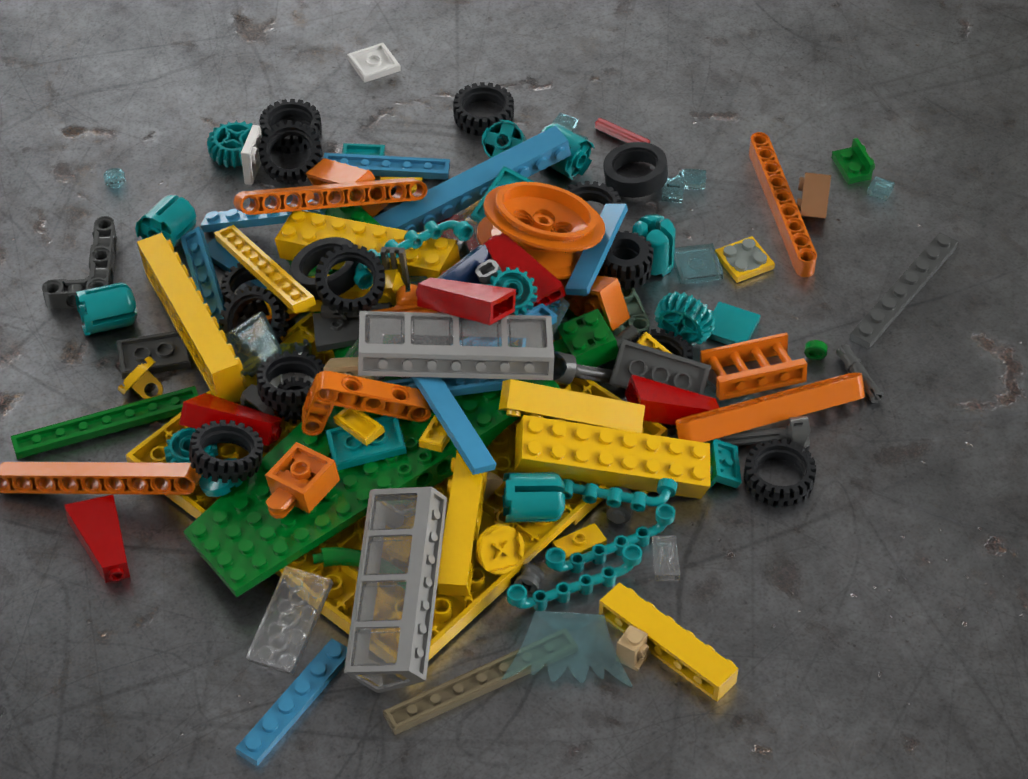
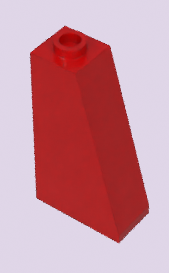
M506 234L494 235L484 243L492 260L497 262L502 272L506 271V267H509L510 270H515L517 267L522 273L527 271L529 279L534 278L532 286H537L538 289L534 293L537 295V300L532 302L534 304L533 307L541 303L547 306L566 296L562 282Z
M430 277L418 283L416 289L418 307L491 325L515 312L516 289Z
M631 375L625 392L628 402L645 405L643 421L676 425V420L720 408L716 398L637 375Z
M208 393L183 402L179 424L197 429L198 427L201 428L205 423L210 426L211 421H216L219 424L220 420H225L226 424H229L230 420L235 421V425L241 422L245 424V428L250 426L253 428V432L257 431L265 446L276 442L282 433V427H280L281 418Z
M114 495L65 504L69 525L105 583L130 578Z

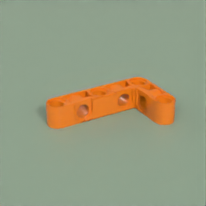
M321 371L315 376L302 408V431L309 436H316L322 433L334 406L415 422L427 421L431 417V407L417 388L332 371Z

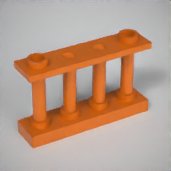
M787 332L700 351V362L711 365L710 370L713 369L717 375L716 396L719 401L807 382L806 360L802 358L792 361L787 354ZM778 355L782 363L770 365L766 358ZM756 360L760 368L749 370L744 363ZM735 365L739 372L727 375L723 367Z

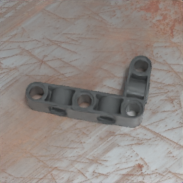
M101 216L94 222L92 232L93 245H91L89 256L90 273L87 278L78 280L53 279L46 281L42 285L47 308L54 310L77 309L75 299L77 291L113 284L117 236L114 220L111 217Z

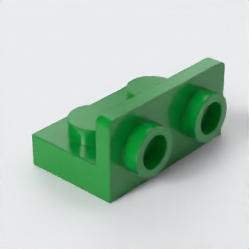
M853 138L852 147L832 151L831 158L848 185L872 179V173L875 169L874 160L869 157L865 146L861 144L858 138Z

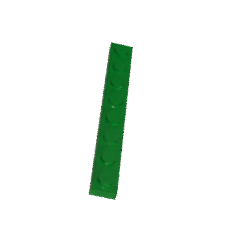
M192 386L10 437L16 457L20 459L176 416L182 412L184 401L199 395L196 387Z

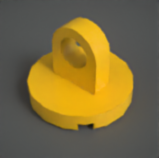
M150 356L146 357L144 360L147 364H139L123 380L125 386L122 384L118 386V391L122 395H125L133 388L143 399L151 398L145 392V387L149 383H154L158 387V393L155 396L163 394L164 388L162 383L149 371L156 363Z
M495 524L488 527L479 536L475 555L478 563L486 571L495 575L506 574L514 570L519 559H522L525 544L522 535L515 528L506 524Z

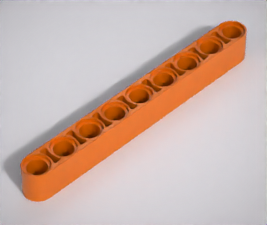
M756 132L750 138V159L796 274L801 277H811L815 272L817 253L769 136L762 132Z
M414 178L253 190L239 192L234 197L233 203L237 210L247 215L406 202L423 199L427 194V186L422 181ZM416 184L417 190L412 194V187ZM396 186V193L391 195L392 188ZM376 188V194L371 197V190ZM355 189L356 194L354 198L350 199V192ZM334 191L335 197L329 201V194ZM314 193V199L308 203L307 198L309 194ZM292 194L293 200L287 205L286 199ZM271 196L272 201L270 205L265 206L266 198ZM250 198L249 206L243 208L244 200Z
M848 373L676 420L678 439L706 442L789 419V417H797L862 399L865 397L862 373Z
M2 462L0 463V493L189 495L194 492L202 473H196V468L193 469L191 463Z

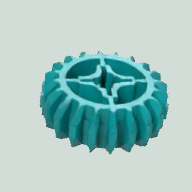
M236 120L235 123L228 121L225 125L220 124L219 128L214 127L213 132H210L209 138H207L208 153L213 162H217L219 166L224 164L226 168L229 166H233L234 169L236 166L242 167L241 151L253 124H246L245 121L238 123Z
M676 291L673 294L668 293L666 296H663L654 313V320L658 322L657 327L665 329L667 334L669 331L674 332V337L678 334L681 335L682 340L686 339L692 346L696 343L701 345L709 339L714 330L715 317L712 315L713 311L707 309L708 305L700 302L701 299L697 300L693 295L688 296L685 292L680 294Z

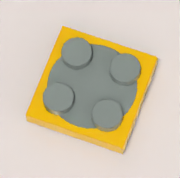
M753 236L715 249V257L736 283L775 268L774 261Z

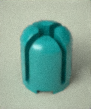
M499 120L500 122L486 128L482 135V145L489 159L527 140L517 124L509 120Z
M551 123L545 126L540 133L556 125L569 142L571 156L549 167L574 180L573 177L578 174L582 176L592 162L589 157L591 148L595 149L594 144L557 123Z
M178 195L165 196L136 223V235L145 239L162 233L166 240H171L174 248L181 241V236L194 229L197 221L195 209L183 197Z
M658 214L645 215L635 222L632 227V233L636 232L638 236H644L646 241L651 243L653 261L650 275L662 274V277H664L674 267L676 229L669 219H665L664 216Z
M119 282L76 292L77 310L80 313L82 323H85V325H81L85 336L128 327L135 323L138 316L136 301L131 288L126 283Z
M554 472L503 474V481H506V488H504V495H502L503 516H506L505 523L555 522L561 518L565 509V494L563 493L565 486L560 475Z

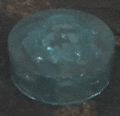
M119 168L108 169L103 175L105 185L111 188L120 187L126 181L124 171Z

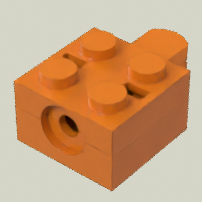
M296 442L265 474L272 494L266 500L268 511L273 518L277 519L284 518L294 507L310 513L340 481L335 460Z

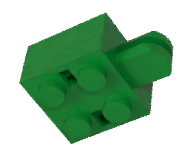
M599 309L556 326L559 340L553 342L554 352L573 354L577 364L593 367L616 359L618 353L616 338Z

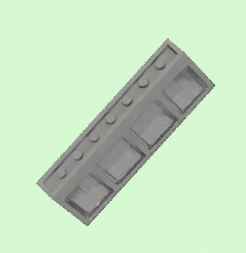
M360 311L358 376L553 380L554 346L551 316L508 315L491 325L445 313Z
M433 487L373 489L369 492L344 674L377 693L426 681L448 500L445 495Z

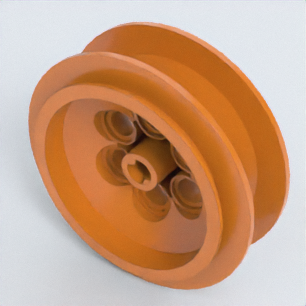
M516 182L499 186L486 195L483 204L486 217L479 222L476 232L480 245H484L494 235L506 234L558 280L571 277L583 250L590 249L601 242L605 234V224L596 210L585 200L570 191L545 183Z

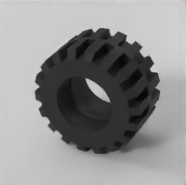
M618 231L598 275L618 278L621 288H624V290H629L630 287L635 289L638 288L639 284H645L646 280H649L652 271L653 248L651 243L646 241L644 236H638L636 232Z

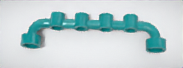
M449 220L437 224L435 221H428L424 226L423 232L418 234L416 231L410 230L405 234L404 241L397 243L394 239L386 242L384 247L405 248V250L411 247L417 249L424 241L430 238L438 239L444 231L453 229L454 235L460 241H467L472 237L474 229L467 221ZM370 249L367 251L374 252L375 258L379 257V259L381 260L380 252L378 253L375 249ZM358 263L355 269L354 282L360 289H367L372 286L373 276L367 269V266Z
M662 478L658 481L657 486L659 496L650 497L640 491L627 493L617 487L603 489L593 483L580 485L575 484L572 480L563 479L565 486L563 493L566 500L571 499L573 493L583 495L582 500L589 504L596 503L597 497L607 499L606 504L613 508L620 507L622 501L631 503V509L636 512H643L646 506L657 507L666 503L669 497L676 495L678 486L677 482L673 479Z
M661 504L656 508L655 519L657 523L649 528L644 526L638 527L635 533L629 536L618 535L614 538V542L606 545L596 544L592 547V551L584 554L573 553L570 559L566 561V554L561 548H550L546 552L545 563L556 572L571 570V572L578 574L583 572L584 564L592 561L597 565L605 563L606 555L613 552L618 556H622L623 548L626 545L636 544L639 547H646L649 544L650 537L661 533L667 525L674 522L675 509L670 504Z
M635 544L626 545L622 551V560L624 562L622 565L615 568L606 566L602 569L601 573L592 576L583 574L579 577L578 581L569 584L560 582L556 585L555 589L546 592L537 590L529 598H527V589L523 585L513 584L507 589V601L510 605L519 609L533 607L536 611H543L547 608L548 601L556 599L560 603H566L570 600L571 593L579 591L583 595H589L593 592V586L600 583L605 587H612L615 585L617 577L628 573L634 566L641 563L642 549Z

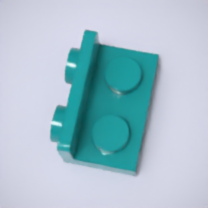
M718 439L711 440L709 442L711 487L718 482L738 488L742 483L738 446Z

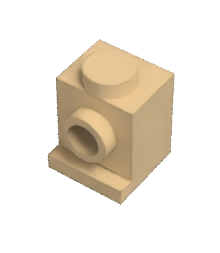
M629 625L617 642L616 661L638 672L651 654L649 645H647L648 634Z

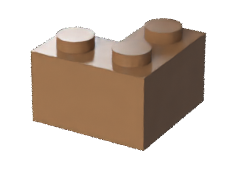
M805 172L804 177L799 178L798 190L802 191V199L797 198V207L801 216L826 219L831 175Z

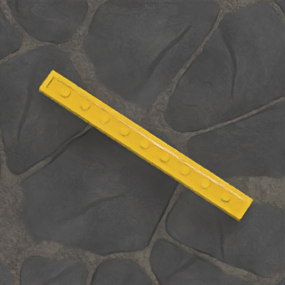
M231 225L214 232L216 241L294 313L305 312L310 307L316 305L315 298L309 291L237 227Z

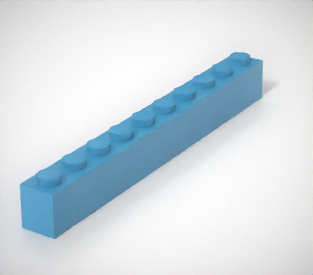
M555 125L427 190V194L423 199L403 202L373 218L385 227L406 231L414 230L419 233L424 230V226L428 221L439 223L480 202L503 166L528 178L571 156L569 142Z

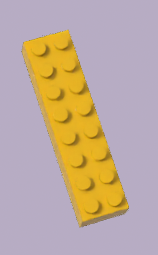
M292 211L275 237L279 257L293 261L294 257L304 247L320 239L341 237L358 245L359 249L363 246L367 248V251L375 249L379 253L386 242L394 239L397 243L404 241V236L408 231L307 211ZM443 237L438 239L430 238L424 241L417 249L411 247L405 250L410 284L417 286L418 283L430 277L438 278L443 271L450 269L461 260L457 240ZM389 258L390 269H392L391 260ZM396 258L397 264H398V270H399V273H400V275H401V277H402L401 266H400V260H399V258ZM345 262L338 263L331 269L339 270Z
M523 415L516 427L514 471L522 473L554 472L560 475L562 479L657 492L660 479L670 478L678 484L677 496L701 499L711 487L710 443Z

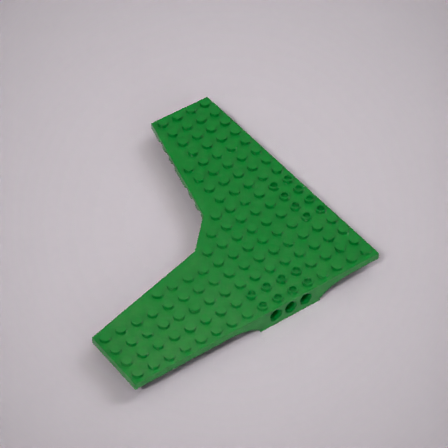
M360 206L327 208L324 214L380 225ZM286 260V261L288 262L289 266H290V269H291V263H292V261H291V260ZM317 266L310 271L308 276H315ZM331 269L328 275H331L338 270ZM410 284L409 288L406 287V292H410ZM383 336V344H398L405 339V336ZM359 345L333 349L334 358L358 357ZM374 376V380L382 382L402 379L396 376ZM519 380L560 388L554 380ZM501 390L454 396L486 448L505 428L520 418L507 416L506 411L498 410ZM334 406L324 430L316 436H309L303 433L301 422L262 458L261 467L253 477L247 476V480L243 481L241 485L231 487V492L221 496L183 531L185 538L236 597L240 596L366 516L370 490L434 487L453 475V472H451L452 457H456L457 449L451 439L442 453L419 447V439L435 415L432 409L431 417L424 422L398 418L407 450L406 454L338 470L340 481L310 513L294 507L284 518H273L266 504V500L272 494L265 474L296 442L332 459L325 430L340 427L334 422L333 417L344 408ZM364 412V413H366L367 415H369L371 418H377V417L384 416V415H379V414ZM417 494L411 496H387L386 498L393 503L404 501L407 504L417 498Z

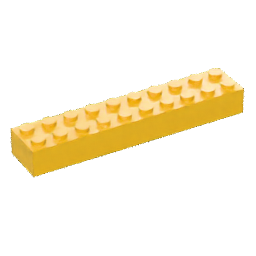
M159 233L137 241L145 274L211 393L214 396L234 403L240 401L241 394L245 390L244 388L248 387L244 375L240 373V371L244 370L239 357L235 358L234 349L231 343L227 344L224 331L218 330L219 324L216 317H211L212 314L208 304H203V296L200 290L196 291L193 278H188L187 268L184 264L181 265L178 252L174 253L171 240H166L164 235Z

